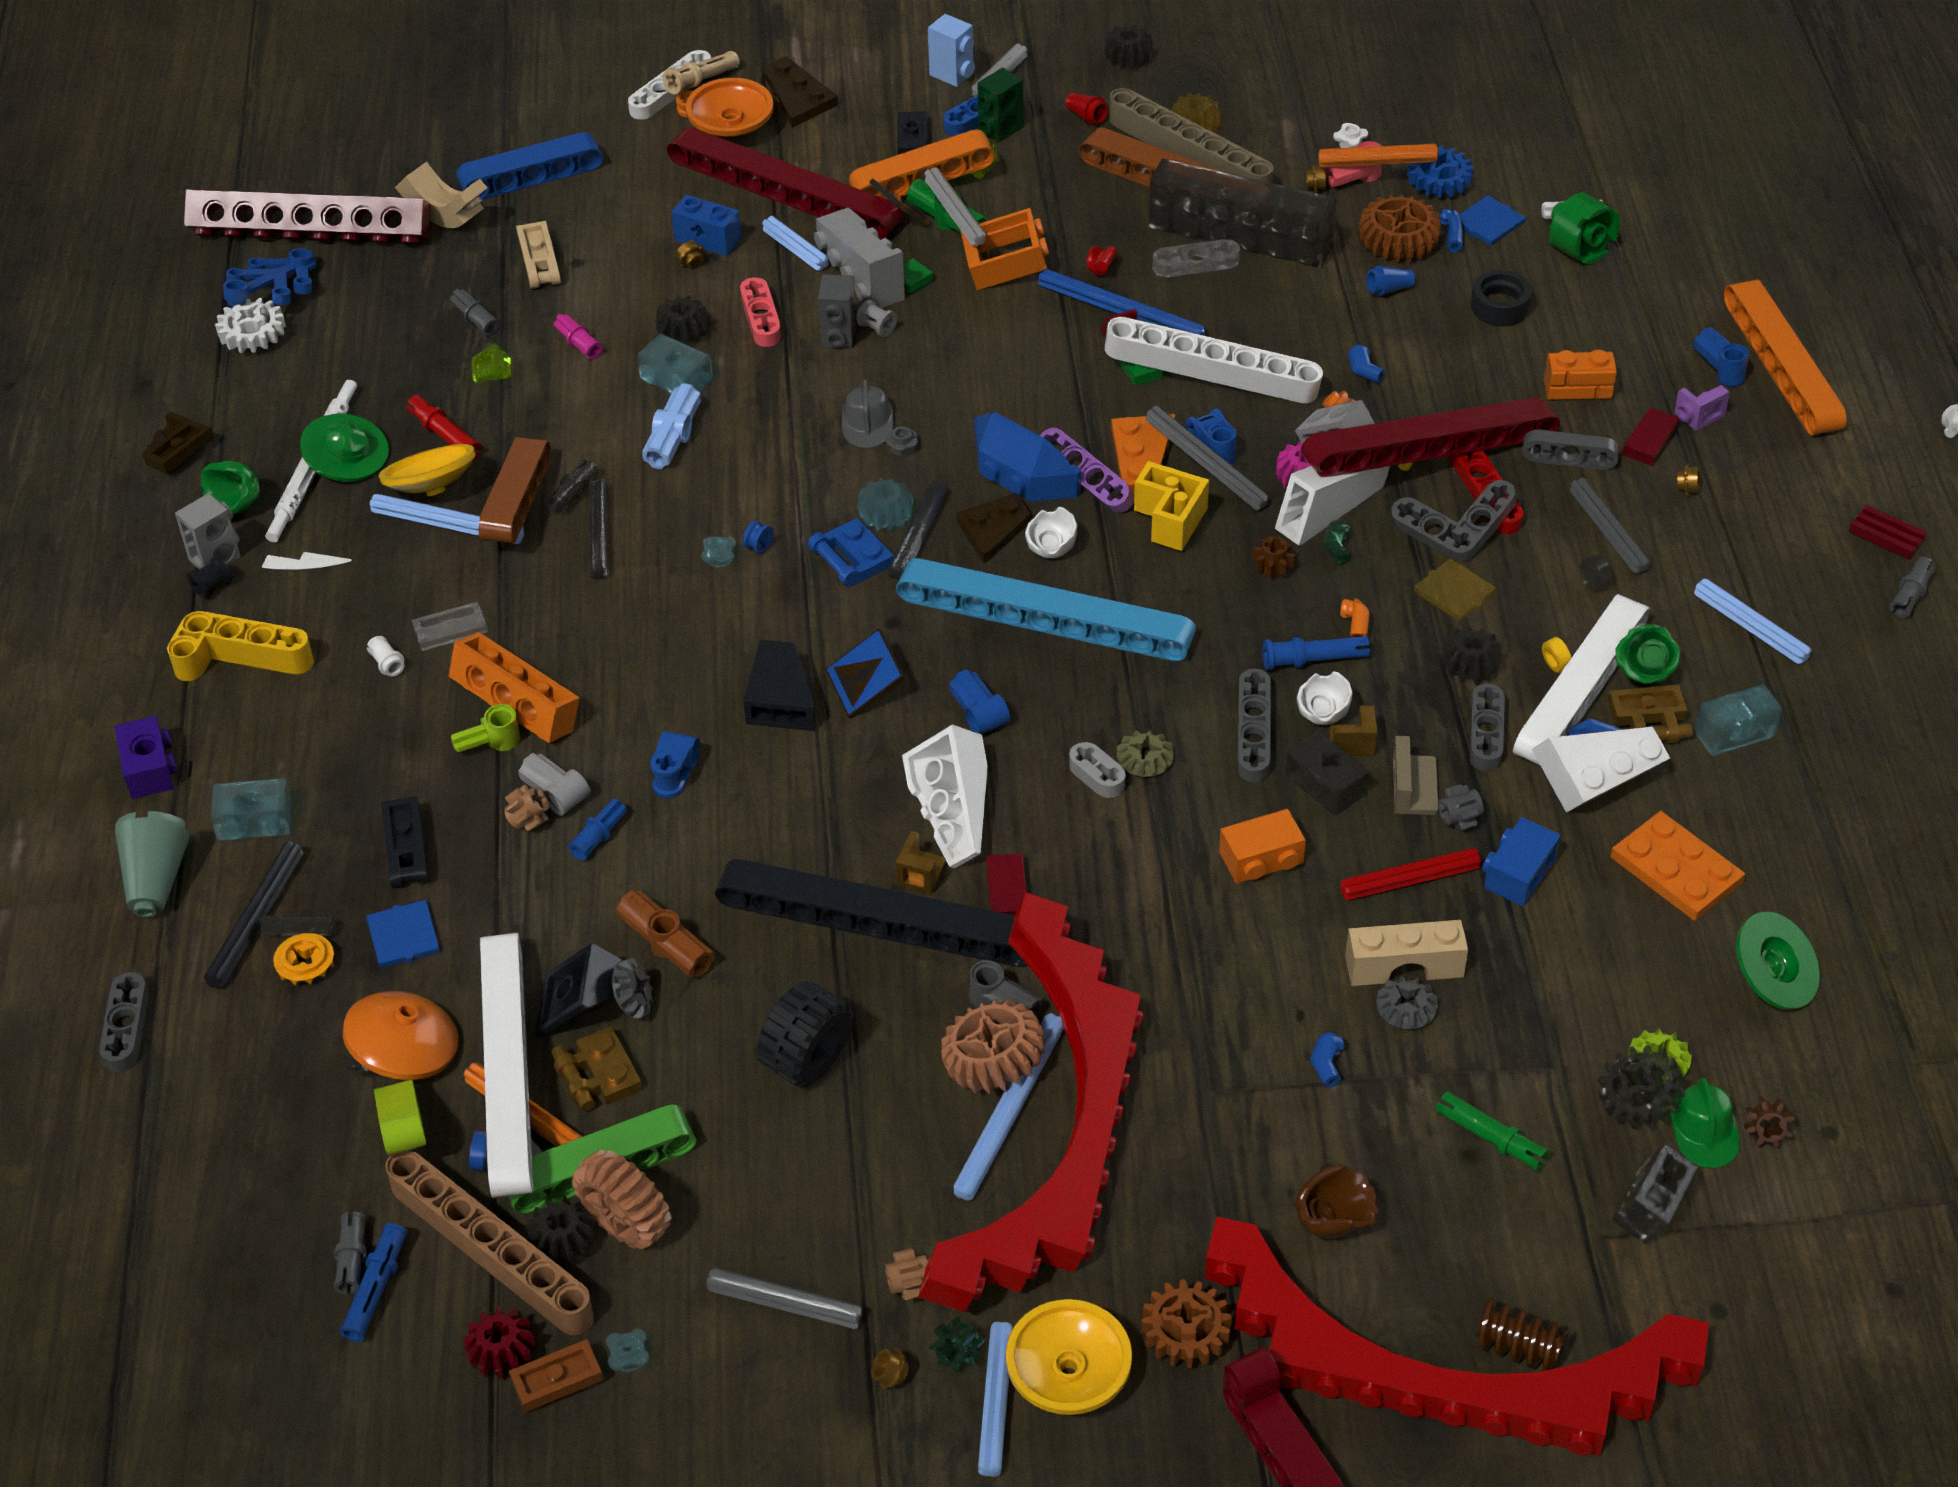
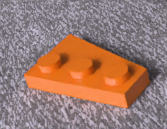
M1146 416L1111 419V431L1119 477L1128 484L1133 492L1135 491V481L1146 463L1150 461L1163 465L1165 452L1169 446V439L1148 423Z

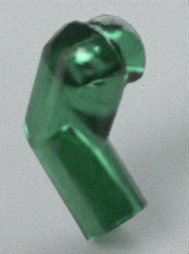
M1339 519L1332 521L1327 526L1322 543L1338 565H1344L1350 560L1351 553L1342 544V541L1348 538L1345 534H1350L1351 528L1348 523Z

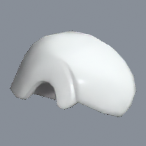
M1058 507L1054 512L1041 510L1028 523L1025 538L1030 550L1044 558L1063 556L1074 546L1077 536V523L1074 515L1063 507Z
M1333 671L1328 676H1321L1315 673L1299 688L1296 702L1300 714L1316 725H1332L1346 716L1352 700V689L1349 681L1338 672Z

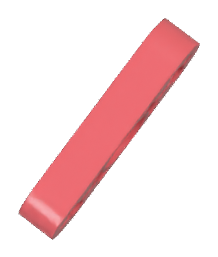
M757 277L744 280L740 285L741 300L753 339L760 346H774L781 340V326L768 284L764 279ZM753 292H756L759 297L754 298ZM757 310H767V311H768L767 313H764V314H755V313H753L754 311H757ZM768 326L769 332H765L763 327Z

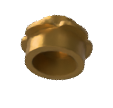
M1311 165L1310 171H1305L1307 189L1313 188L1314 193L1318 194L1319 190L1326 189L1324 167Z
M694 240L682 244L676 252L680 266L682 268L688 266L691 269L698 267L704 260L702 254H704L705 248L702 245L699 246Z
M1686 464L1684 470L1678 471L1677 480L1678 489L1684 490L1685 495L1689 497L1690 493H1700L1699 466L1689 467V464Z
M885 1348L881 1350L872 1365L871 1375L873 1380L880 1382V1386L884 1389L900 1385L905 1380L909 1369L905 1355L902 1354L900 1349L892 1351Z

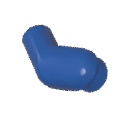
M1443 209L1439 219L1441 225L1448 226L1447 248L1450 252L1456 253L1463 247L1460 214L1454 209L1452 211Z

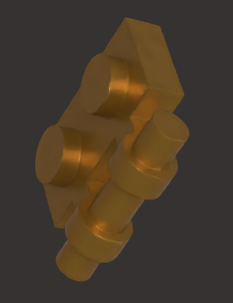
M1679 684L1609 691L1608 703L1616 726L1630 725L1631 729L1646 727L1645 723L1661 722L1662 726L1653 728L1659 739L1665 740L1666 743H1677L1679 739L1692 737L1691 724L1678 725L1677 723L1678 720L1686 719L1688 711Z
M612 1026L576 1040L579 1051L577 1054L568 1053L564 1045H558L551 1051L555 1059L554 1067L558 1075L565 1078L568 1084L567 1092L572 1102L578 1103L581 1111L591 1110L595 1106L593 1097L601 1094L606 1104L609 1105L643 1090L641 1080ZM588 1069L592 1078L584 1079L579 1072Z

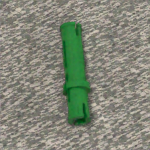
M1447 1091L1442 1095L1440 1099L1454 1106V1109L1452 1110L1438 1102L1436 1106L1437 1114L1443 1115L1488 1143L1498 1147L1497 1152L1505 1157L1511 1155L1536 1172H1539L1545 1164L1532 1157L1531 1154L1534 1153L1548 1160L1550 1155L1548 1148H1544L1521 1135L1519 1128L1513 1125L1507 1127L1453 1095L1452 1092Z

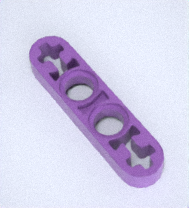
M1058 428L1047 429L1040 435L1050 443L1052 441L1059 443L1064 449L1061 453L1068 462L1073 456L1082 455V462L1077 466L1081 470V486L1115 513H1122L1131 508L1134 503L1133 490L1123 479ZM1094 473H1104V478L1099 484H1089L1090 478ZM1111 487L1119 494H1123L1120 500L1114 498L1108 490Z

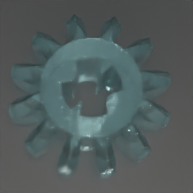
M880 477L878 482L868 481L866 488L860 489L857 508L860 518H863L866 526L874 525L877 531L882 527H887L891 531L894 525L903 527L905 520L911 519L913 495H911V490H908L905 482L896 483L894 477L884 481Z

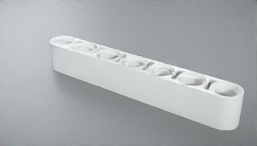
M1126 317L1113 318L1107 326L1104 350L1107 355L1114 359L1299 403H1311L1316 400L1319 393L1323 370L1317 363Z
M1619 594L1613 598L1520 731L1513 748L1515 755L1540 765L1532 749L1548 738L1567 736L1568 731L1579 724L1618 667L1615 649L1620 640L1628 634L1630 629L1647 622L1650 607Z

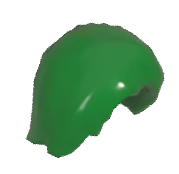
M243 462L209 463L201 470L203 496L209 493L219 503L221 501L225 502L233 515L249 510L259 499L260 486L257 474Z
M1643 623L1630 629L1615 649L1618 666L1623 669L1627 677L1641 684H1652L1665 680L1676 671L1681 659L1679 645L1672 639L1666 628L1656 624Z

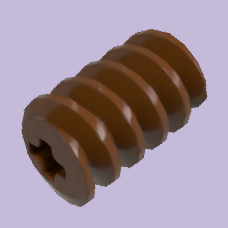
M1490 1297L1481 1315L1476 1338L1479 1336V1347L1485 1351L1495 1342V1354L1500 1357L1511 1348V1360L1515 1363H1518L1527 1354V1367L1534 1369L1543 1360V1371L1557 1368L1570 1328L1563 1336H1559L1558 1322L1554 1321L1547 1330H1543L1542 1316L1537 1315L1532 1323L1528 1324L1526 1323V1310L1524 1309L1515 1318L1510 1317V1304L1508 1303L1499 1312H1496L1494 1298Z

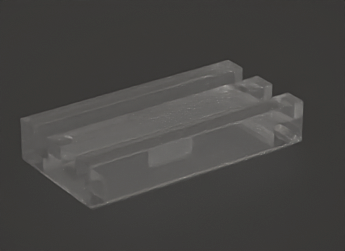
M478 602L412 620L413 629L422 651L458 641L477 632L482 634L488 632Z

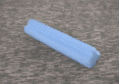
M770 216L767 220L764 219L762 222L764 232L815 270L822 271L828 267L829 258L826 254L774 216Z

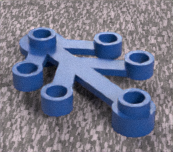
M304 248L289 251L288 258H251L248 260V269L231 268L226 271V282L223 284L224 299L231 306L238 304L242 306L246 304L249 294L274 282V289H272L273 303L276 305L289 304L291 302V291L287 288L286 276L292 273L296 274V278L293 279L295 293H311L312 279L308 277V273L317 266V260L313 257L311 250ZM245 279H254L248 283L245 282Z

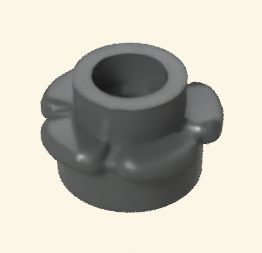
M897 427L891 431V435H887L886 443L890 446V451L893 454L907 456L915 450V446L918 443L916 439L917 434L907 427Z

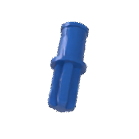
M612 799L595 818H588L583 830L568 844L569 852L576 859L585 861L602 841H607L610 838L609 831L627 813L626 806L620 800Z

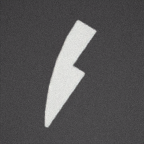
M303 552L300 560L267 555L262 568L282 570L312 569L351 562L352 560Z

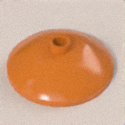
M722 78L707 82L695 89L687 99L686 114L690 123L703 132L717 137H738L756 131L770 119L774 107L773 98L763 85L755 81L743 78Z
M403 991L380 992L360 999L347 1012L342 1029L345 1046L354 1059L370 1071L399 1080L424 1079L440 1073L453 1061L459 1043L457 1028L453 1020L442 1008L425 997Z

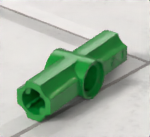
M918 178L912 182L910 189L907 191V201L934 216L935 224L938 228L943 230L955 229L961 233L957 224L925 180L923 181ZM955 191L956 194H957V195L959 196V198L961 199L960 194H959L957 191ZM966 206L978 224L989 221L987 217Z

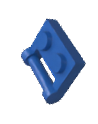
M858 518L825 534L815 533L809 538L807 543L808 548L814 554H820L839 574V580L846 587H852L895 565L894 555ZM836 546L853 565H848L832 548Z

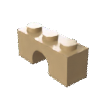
M1461 920L1348 929L1345 957L1351 986L1384 984L1390 979V974L1395 968L1409 963L1423 965L1426 980L1464 977L1468 947Z

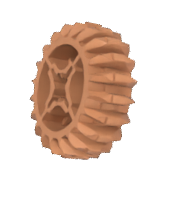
M996 998L991 1005H985L981 1001L979 1008L974 1010L967 1008L965 1016H955V1025L946 1027L947 1034L941 1039V1057L949 1076L952 1077L953 1081H957L962 1089L969 1087L974 1093L984 1089L990 1095L994 1088L1000 1087L1005 1092L1006 1085L1012 1082L1019 1085L1020 1077L1032 1076V1067L1040 1065V1056L1045 1053L1044 1032L1036 1015L1029 1011L1023 1003L1016 1005L1011 999L1002 1004Z
M599 1149L596 1153L594 1152L589 1157H586L573 1173L572 1184L575 1188V1195L581 1199V1206L587 1209L589 1216L598 1222V1226L603 1227L609 1236L613 1235L620 1243L624 1241L631 1248L643 1250L653 1244L654 1241L657 1242L670 1225L669 1221L672 1218L668 1211L669 1206L663 1200V1194L655 1188V1183L645 1176V1172L637 1169L633 1162L629 1163L626 1161L623 1155H616L613 1151Z

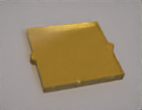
M1450 558L1435 571L1430 570L1429 575L1414 586V592L1460 621L1474 609H1480L1481 604L1496 592V587Z

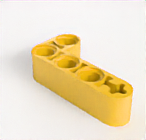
M196 611L186 615L167 647L175 676L182 681H192L201 677L212 659L290 674L305 673L314 664L307 633L301 629L204 611Z

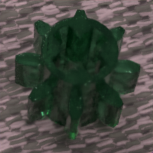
M955 1316L948 1326L941 1323L934 1329L939 1339L932 1343L929 1348L935 1350L939 1359V1366L943 1364L953 1366L954 1371L959 1372L965 1367V1363L972 1366L980 1359L979 1354L974 1350L979 1348L985 1341L982 1338H978L975 1322L970 1325L961 1323L959 1316Z

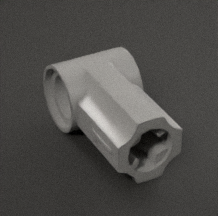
M530 754L524 759L521 768L518 770L520 779L530 787L540 789L548 799L549 808L559 816L566 814L589 796L591 792L588 783L580 773L573 769L565 772L542 754Z

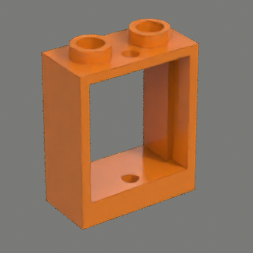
M1031 208L979 223L986 233V242L983 245L979 244L977 247L972 246L961 231L969 270L977 290L1047 269L1045 256L1050 255L1045 237L1040 238L1045 236L1040 218L1034 219ZM1031 238L1032 246L984 261L982 259V252Z

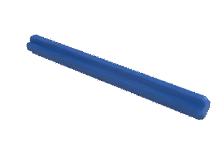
M1049 269L1043 270L1039 274L1038 284L1046 289L1115 314L1136 309L1137 320L1156 323L1160 326L1205 336L1206 328L1199 323Z

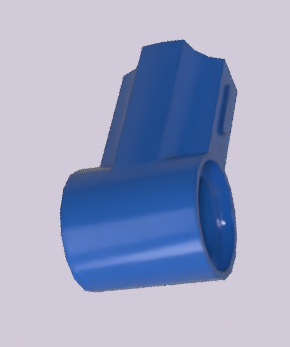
M1712 327L1703 329L1698 337L1694 339L1693 348L1717 370V380L1726 386H1738L1744 383L1749 358L1748 349L1743 345L1730 343Z
M967 669L957 673L955 678L949 682V691L964 710L966 721L972 732L982 735L1010 722V713L1003 698L999 694L992 695L976 672H969Z

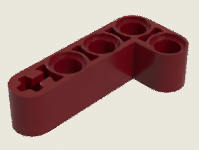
M1261 1347L1225 1365L1222 1389L1225 1402L1281 1487H1344L1331 1465L1280 1393L1281 1376L1271 1353L1265 1347Z

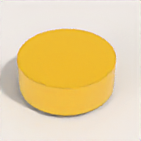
M1553 637L1542 645V653L1548 666L1554 672L1561 673L1572 658L1565 643L1560 638Z

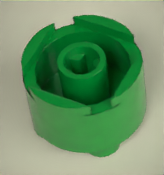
M1585 192L1574 194L1564 203L1559 202L1553 207L1549 243L1580 262L1593 264L1608 253V250L1605 248L1610 240L1616 241L1620 231V215L1611 206Z

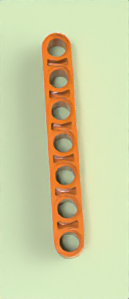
M1756 279L1727 285L1724 289V301L1728 311L1807 433L1814 436L1843 430L1847 419L1842 403L1761 281Z

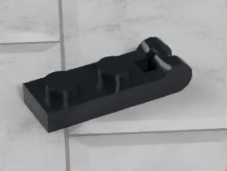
M414 796L381 802L392 888L401 887L403 882L417 880L418 883L429 882L418 797ZM414 861V866L401 868L402 863Z

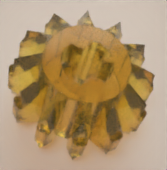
M1200 92L1197 95L1188 93L1186 97L1179 96L1177 102L1173 103L1171 111L1213 133L1220 123L1221 114L1219 113L1218 101L1212 100L1211 95L1202 96Z

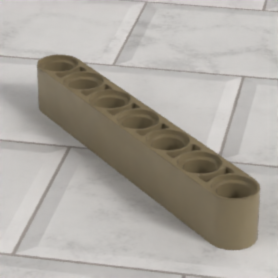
M1119 88L1110 93L1109 121L1113 126L1152 146L1261 185L1269 191L1270 195L1272 194L1274 167L1269 161L1130 89Z

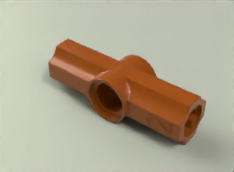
M631 890L622 897L621 902L616 907L617 916L650 943L651 951L655 956L669 959L690 978H700L708 972L711 963L715 960L714 952L680 924L679 916L674 911L660 908L640 890L637 892Z

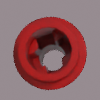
M1071 93L1066 99V108L1090 125L1102 123L1108 115V105L1102 97Z

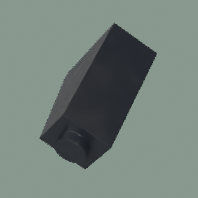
M760 640L743 700L746 724L815 731L814 702L794 643Z

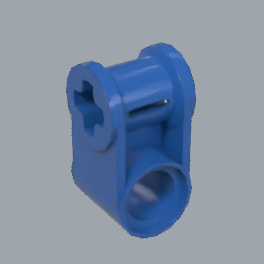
M1218 408L1212 409L1210 414L1202 417H1189L1185 420V428L1232 465L1235 462L1237 432L1224 418V415Z
M669 731L662 732L655 753L650 761L651 771L655 774L652 788L657 796L673 798L682 793L689 775L699 758V737Z

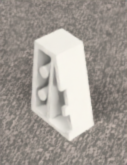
M1653 727L1552 737L1532 749L1566 813L1670 759Z

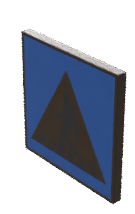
M879 628L825 669L850 719L905 679L882 630Z

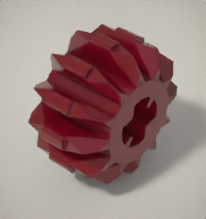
M497 1306L494 1315L488 1316L481 1311L479 1316L480 1323L469 1322L467 1328L469 1335L465 1336L463 1341L464 1349L468 1353L467 1359L472 1368H479L480 1374L484 1378L495 1371L496 1376L502 1380L505 1371L519 1367V1363L530 1362L532 1358L530 1351L535 1349V1337L531 1333L530 1322L526 1317L520 1318L515 1308L504 1315L503 1310Z

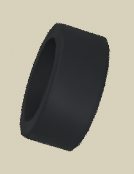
M1507 270L1488 271L1479 275L1474 281L1470 307L1473 314L1483 322L1498 326L1513 325L1522 321L1528 315L1532 288L1529 281L1515 272ZM1501 293L1510 295L1516 300L1512 302H1497L1486 296Z

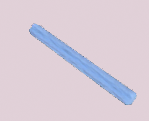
M1049 1013L1044 1017L1041 1027L1044 1032L1045 1053L1040 1056V1065L1032 1067V1076L1020 1077L1019 1085L1013 1082L1008 1084L953 1186L956 1197L966 1201L974 1198L1064 1030L1060 1016Z

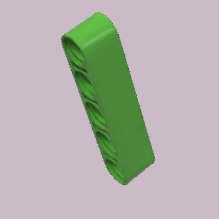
M667 1105L533 1155V1193L508 1196L516 1213H533L575 1197V1188L572 1184L573 1173L586 1157H589L594 1152L596 1153L599 1149L604 1151L610 1150L616 1155H623L626 1161L629 1163L633 1162L637 1169L643 1171L683 1156L694 1148L697 1139L682 1108L678 1105Z

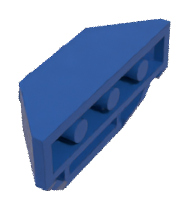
M996 412L978 415L974 418L975 448L980 475L1010 490L1013 494L1017 493L1030 502L1077 498L1081 494V470L1074 464L1070 465L1065 456L1047 439Z

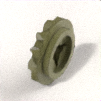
M1151 729L1146 734H1141L1135 730L1132 736H1123L1121 744L1117 745L1118 763L1125 771L1136 776L1151 777L1159 775L1166 771L1173 762L1172 743L1166 741L1164 733L1156 736L1152 733ZM1149 747L1150 751L1145 755V759H1142L1141 751L1143 748Z

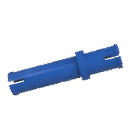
M394 1223L384 1225L375 1251L370 1253L366 1259V1272L354 1296L342 1327H340L339 1333L344 1338L354 1342H362L365 1339L366 1331L380 1302L388 1279L394 1276L397 1271L398 1263L396 1260L405 1239L409 1235L404 1227Z

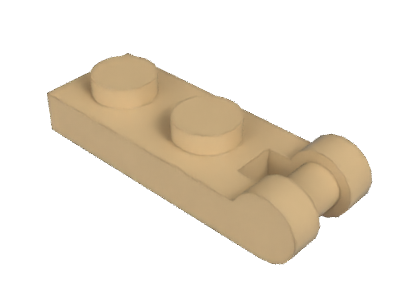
M546 221L516 226L530 289L540 288V284L551 283L552 285L561 284Z

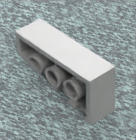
M845 208L816 219L817 232L814 233V240L817 247L825 251L831 265L837 267L842 275L853 276L854 289L861 302L870 299L876 302L877 307L883 308L905 300L903 252L899 248L892 250L891 242L886 238L880 240L877 230L873 227L867 229L865 221L850 208Z

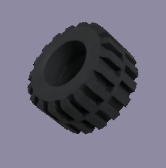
M811 980L797 983L779 999L767 1016L758 1038L756 1047L757 1060L760 1064L799 1088L813 1084L833 1065L848 1039L853 1018L851 1005Z

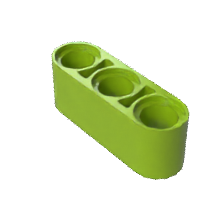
M413 1080L374 1089L379 1125L387 1156L427 1146Z

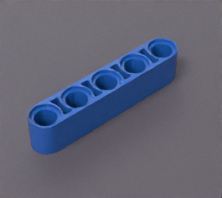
M581 132L466 162L458 168L456 177L463 191L478 179H481L487 187L479 196L483 200L595 170L603 162V155L590 133Z

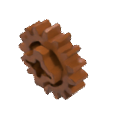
M1182 1279L1177 1289H1174L1169 1283H1165L1163 1295L1155 1291L1151 1293V1304H1144L1141 1332L1146 1333L1145 1345L1147 1347L1156 1346V1358L1160 1359L1167 1354L1170 1356L1171 1366H1175L1179 1359H1184L1187 1368H1192L1193 1359L1199 1358L1206 1365L1209 1364V1352L1217 1356L1222 1354V1344L1229 1343L1232 1317L1231 1314H1227L1226 1300L1216 1302V1289L1213 1288L1205 1293L1202 1291V1282L1198 1281L1194 1288H1188L1185 1279Z

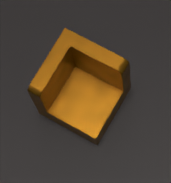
M1360 706L1358 725L1330 726L1329 734L1332 756H1374L1377 737L1374 706Z
M910 832L896 860L897 885L932 894L946 865V859L939 855L921 851L919 849V833Z

